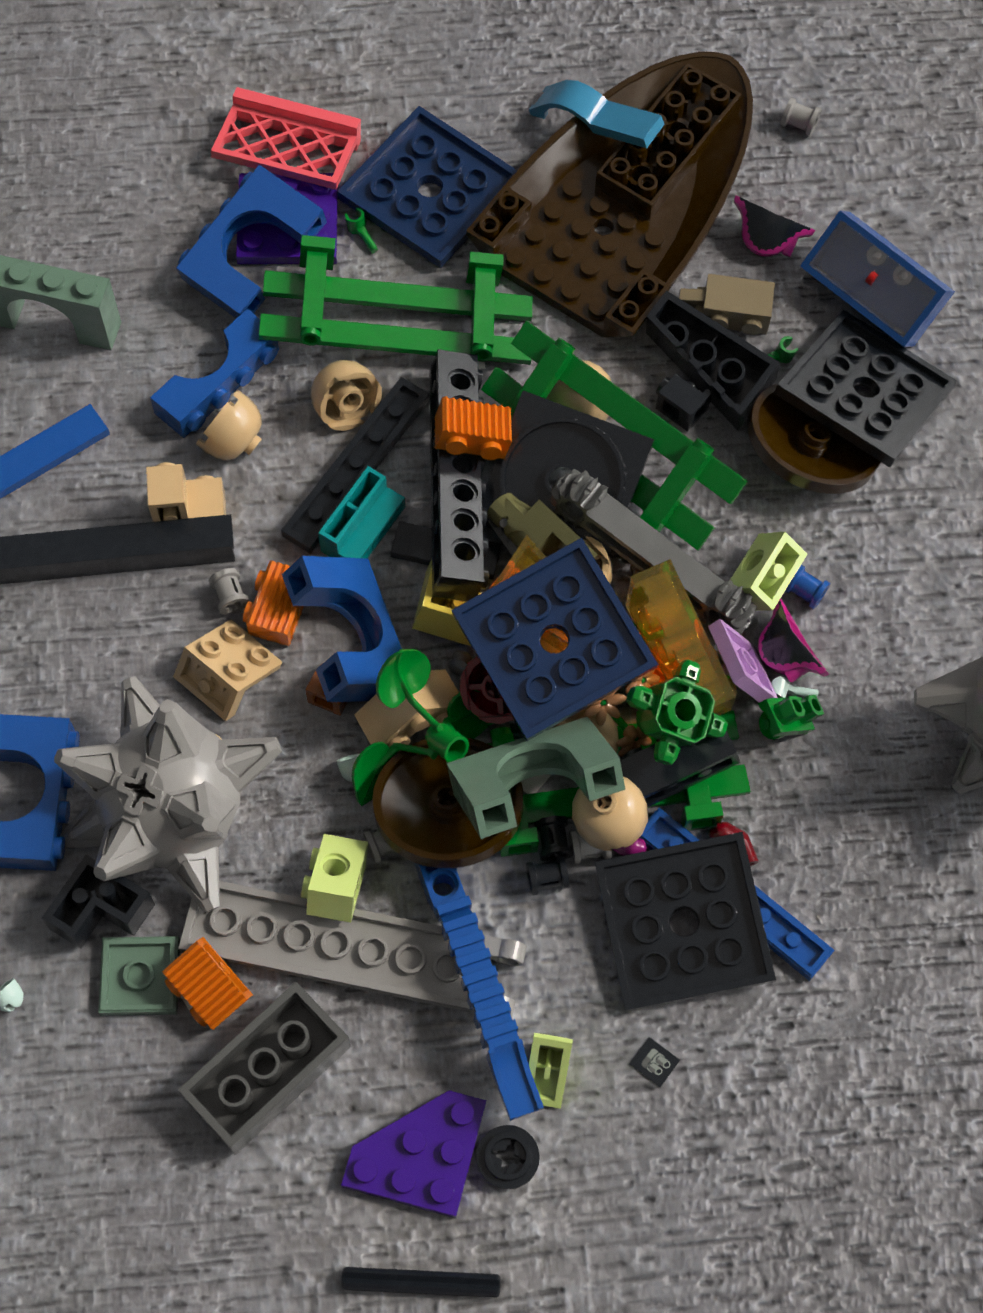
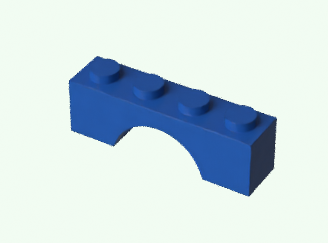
M246 309L223 330L228 355L223 365L214 373L202 378L190 379L174 375L150 397L154 414L183 438L191 431H197L205 423L206 417L215 409L222 408L228 402L230 395L240 386L247 385L261 366L267 365L275 359L279 351L278 341L259 340L260 319L250 310Z

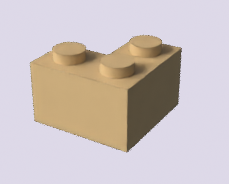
M169 462L146 467L148 507L153 522L226 515L225 490L222 477L214 478L213 476L205 475L194 480H186L182 464L175 465Z
M446 669L431 670L425 686L412 695L437 722L443 723V719L448 717L447 708L449 702L459 692ZM377 694L354 714L370 744L384 742L389 748L393 743L408 745L411 742L409 738L413 734L431 726L407 699L399 706L389 708L379 700Z

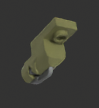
M506 493L496 499L487 511L490 525L514 557L525 555L540 561L580 539L562 519L540 500L531 507L517 499L512 493ZM586 544L591 554L595 558L598 554L588 544Z

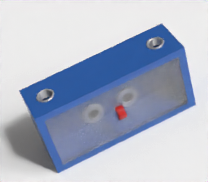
M842 210L838 212L800 265L806 272L903 347L915 346L955 293L954 290L854 214Z

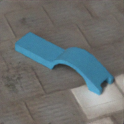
M564 80L546 86L538 101L529 108L532 116L545 119L548 115V109L558 108L566 110L582 120L595 134L648 148L665 125L661 115L608 101L591 86L575 80Z

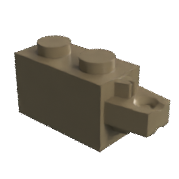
M708 274L705 287H697V289L681 288L678 298L728 330L743 331L749 335H767L772 316L775 282Z

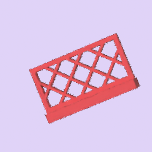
M237 87L232 96L233 105L211 149V157L254 169L260 164L273 174L337 190L353 151H357L360 145L361 119ZM239 120L251 123L252 125L238 129L235 121ZM270 128L283 133L269 137L265 130ZM258 132L263 140L248 145L244 137ZM301 136L314 141L300 146L296 138ZM238 140L242 147L233 151L223 148L224 144ZM289 140L294 148L279 153L275 145ZM332 144L344 149L331 153L327 146ZM268 148L273 156L262 159L256 157L254 153ZM321 149L325 156L310 161L306 153ZM299 156L304 163L293 167L287 165L285 161ZM331 164L335 171L331 177L319 174L316 169Z

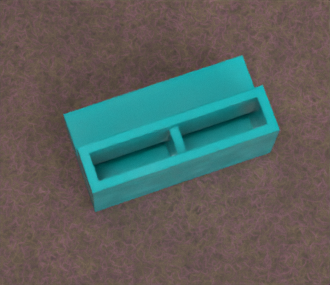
M368 466L318 532L321 552L329 557L369 558L405 509V497L388 488L386 476Z

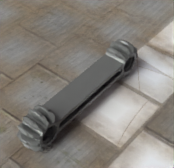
M573 469L558 479L554 489L551 491L552 497L550 502L556 507L555 513L564 517V522L569 521L576 529L582 526L698 614L697 620L705 623L707 629H709V625L718 619L723 620L740 635L744 630L748 629L757 607L751 601L753 596L742 590L743 586L738 587L734 585L731 579L726 582L610 496L607 493L608 487L601 485L598 482V477H591L586 470L580 473L578 470Z

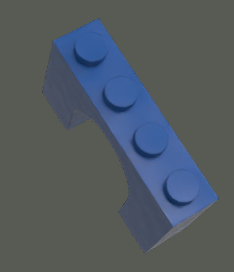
M259 164L254 172H249L241 181L240 189L233 198L229 197L224 201L219 211L220 214L213 223H208L203 227L199 234V240L192 249H187L183 252L176 269L183 281L233 317H239L246 309L254 314L264 302L265 297L258 285L235 270L227 262V250L230 241L244 227L256 223H266L278 227L301 243L302 235L316 236L327 223L323 209Z
M301 556L282 574L292 605L322 606L339 612L354 626L362 645V652H336L316 669L327 702L369 701L377 694L376 680L382 665L392 654L402 649L368 558Z
M0 714V761L21 762L33 765L41 770L45 777L43 796L30 813L16 820L0 821V868L56 871L58 859L64 858L65 838L60 837V834L62 833L63 823L67 824L69 821L70 802L66 801L67 789L73 788L74 780L54 762V757L58 749L79 747V731H75L70 718Z

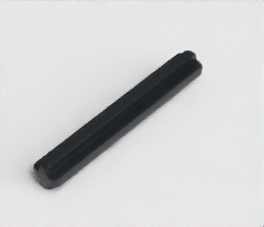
M345 1267L342 1270L341 1286L342 1289L351 1291L496 1298L500 1294L501 1278L498 1274Z

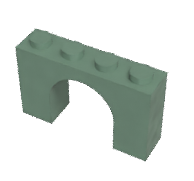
M0 255L1 327L15 329L25 302L24 299L34 300L47 304L66 315L74 326L79 344L112 351L121 325V319L109 278Z
M588 716L548 729L529 741L521 738L446 763L453 794L481 839L517 827L511 795L508 790L525 779L547 774L566 776L576 782L589 801L625 790L620 757Z

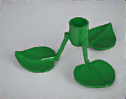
M400 649V651L395 652L385 661L377 676L376 692L379 700L389 708H395L407 699L415 710L431 725L425 735L429 748L402 743H393L389 748L384 742H376L365 748L356 758L352 767V783L357 802L361 806H364L373 799L374 786L381 770L400 750L427 755L433 760L439 755L449 763L464 758L469 742L465 737L475 739L486 728L494 724L478 719V716L474 715L471 710H468L463 704L460 692L448 704V717L443 719V723L437 722L412 695L425 686L431 672V665L427 656L416 649Z

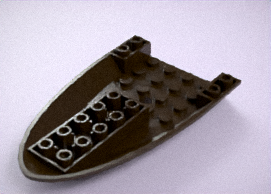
M695 52L675 56L647 67L602 94L608 101L662 116L665 125L648 148L595 134L582 120L574 116L517 170L466 230V235L479 252L503 255L502 276L599 336H633L647 319V315L666 290H670L698 251L722 210L744 159L752 126L753 96L750 80L744 68L735 58L727 54ZM599 226H606L612 232L607 235H600L595 229Z

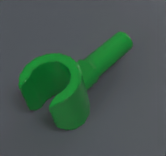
M356 208L358 219L355 220L350 219L347 213H345L347 230L351 234H358L372 254L377 252L378 247L366 229L364 211L361 208Z
M785 336L780 340L776 350L767 355L781 363H790L799 348L787 350L786 348L791 344L793 338Z

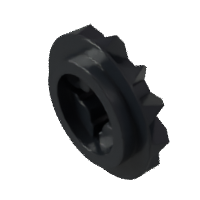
M503 1125L490 1130L479 1143L477 1166L483 1178L498 1189L515 1190L525 1185L533 1178L539 1166L540 1154L536 1141L526 1130L518 1126ZM514 1142V1156L519 1158V1161L525 1162V1164L519 1162L518 1164L511 1163L509 1169H506L504 1174L502 1173L503 1167H501L502 1160L497 1158V1155L491 1154V1152L497 1154L498 1152L505 1153L507 1147H510V1143Z

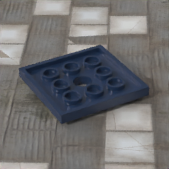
M418 106L337 191V196L340 201L355 211L356 208H361L368 220L439 268H442L469 238L466 235V230L517 170L421 106ZM427 183L436 184L442 190L434 197H426L418 192L419 188Z
M582 538L452 610V615L526 741L658 667L657 661ZM553 628L562 630L568 638L567 648L560 653L545 651L540 644L541 636L545 631Z

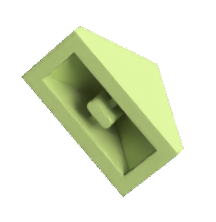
M534 1032L529 1067L543 1106L561 1109L573 1039Z

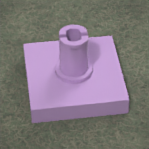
M721 619L709 625V630L724 661V664L701 677L702 682L705 683V688L710 690L712 696L717 695L718 692L734 683L759 703L765 699L778 698L754 645Z

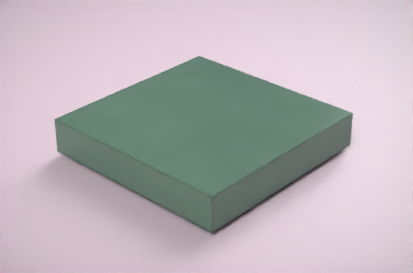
M178 936L102 937L98 1009L100 1016L177 1014L178 997L166 986L165 979L167 977L162 971L179 957L178 947L180 939Z

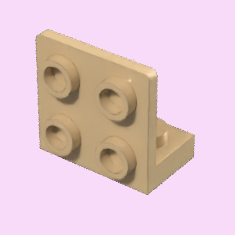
M229 620L184 647L173 677L223 720L227 721L235 716L245 691L280 669L282 661L233 620Z

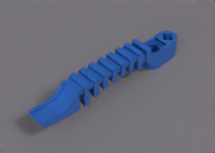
M414 863L426 899L438 922L441 921L444 941L449 940L448 950L451 957L455 956L454 966L457 974L461 973L462 975L461 985L463 991H468L467 1002L469 1008L475 1011L473 1021L476 1029L481 1028L482 1030L480 1035L482 1048L488 1047L489 1049L486 1058L509 1120L511 1121L544 1109L527 1061L523 1041L519 1039L517 1034L518 1026L515 1019L512 1020L510 1015L511 1007L509 1002L505 1001L504 988L502 983L499 984L497 980L498 972L495 965L492 966L491 953L489 948L485 947V937L482 930L478 928V918L476 913L471 911L472 903L469 895L466 896L457 869L433 868ZM439 883H446L452 887L453 892L447 896H441L435 893L433 888Z

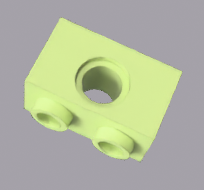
M786 532L760 533L731 577L734 585L738 587L743 586L742 590L753 596L751 601L757 607L755 611L774 610L806 558L807 553Z
M328 834L323 835L320 849L313 848L309 865V870H313L312 876L305 875L302 885L301 898L307 899L306 915L351 923L366 869L367 841Z

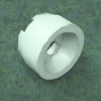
M360 753L348 755L337 760L339 772L349 782H352V767Z
M14 978L0 986V1011L11 1012L14 1011L15 1007L17 1008L22 1005L24 993Z

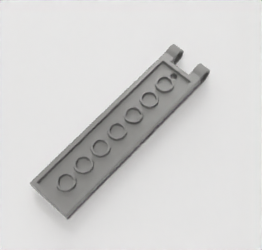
M219 881L220 907L205 913L194 899H191L178 947L181 953L186 951L197 940L204 937L225 962L475 1013L474 1009L470 1010L467 1002L468 991H463L461 985L462 975L461 973L457 974L454 966L455 956H450L448 950L449 940L444 941L442 926L360 909L354 910L351 923L306 915L307 899L223 881ZM484 935V944L486 948H489L492 960L508 966H523L527 948L524 943ZM504 996L505 1001H508L511 1007L510 1015L512 1017L515 1006V1000Z

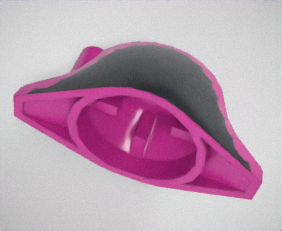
M735 195L734 204L737 206L742 218L741 234L746 247L756 255L770 257L781 253L791 257L798 239L811 237L815 232L812 228L777 215Z
M780 598L773 610L770 622L764 628L759 638L758 649L762 660L777 673L786 675L791 683L807 672H813L821 676L829 675L807 644L786 605Z

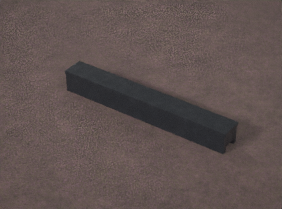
M231 514L0 537V584L235 561Z

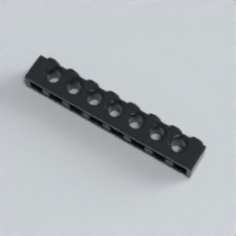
M437 349L429 370L432 597L469 601L478 596L481 588L485 589L487 587L489 579V569L484 567L488 539L483 537V529L487 521V509L482 508V501L486 492V480L481 479L485 459L481 455L468 453L453 455L446 450L435 449V415L442 397L445 396L448 398L454 397L456 400L461 398L463 401L468 399L469 402L475 401L476 403L482 402L484 404L483 397L479 396L483 371L478 370V355Z

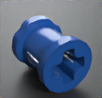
M801 564L785 592H793L809 602V607L814 610L826 594L831 583L827 580L822 582L807 573L805 566Z

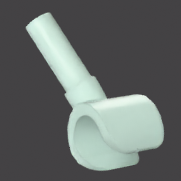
M776 677L771 682L778 698H786L787 693L804 697L808 695H816L818 697L819 691L817 689L793 685L785 677Z

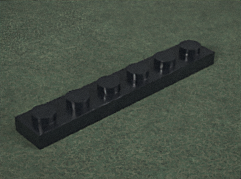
M400 377L281 529L282 537L311 554L319 544L318 532L368 466L374 470L378 468L429 402V393Z

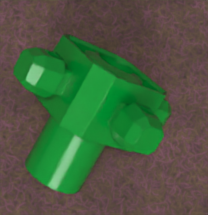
M684 660L678 665L674 678L661 681L649 688L643 686L632 687L627 695V703L638 710L636 721L639 729L645 735L660 740L655 743L654 759L656 762L664 765H672L676 761L681 746L694 744L706 736L710 738L723 737L727 730L728 723L726 720L712 713L715 700L710 690L696 685V683H699L701 669L698 663L691 660Z

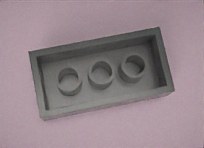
M294 982L183 1084L178 1091L190 1107L231 1152L236 1155L351 1047L348 1035L297 982Z

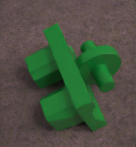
M808 695L803 699L797 696L770 698L758 703L760 709L764 711L759 718L760 731L765 737L773 740L789 735L808 734L815 730L812 721L824 715L816 695Z

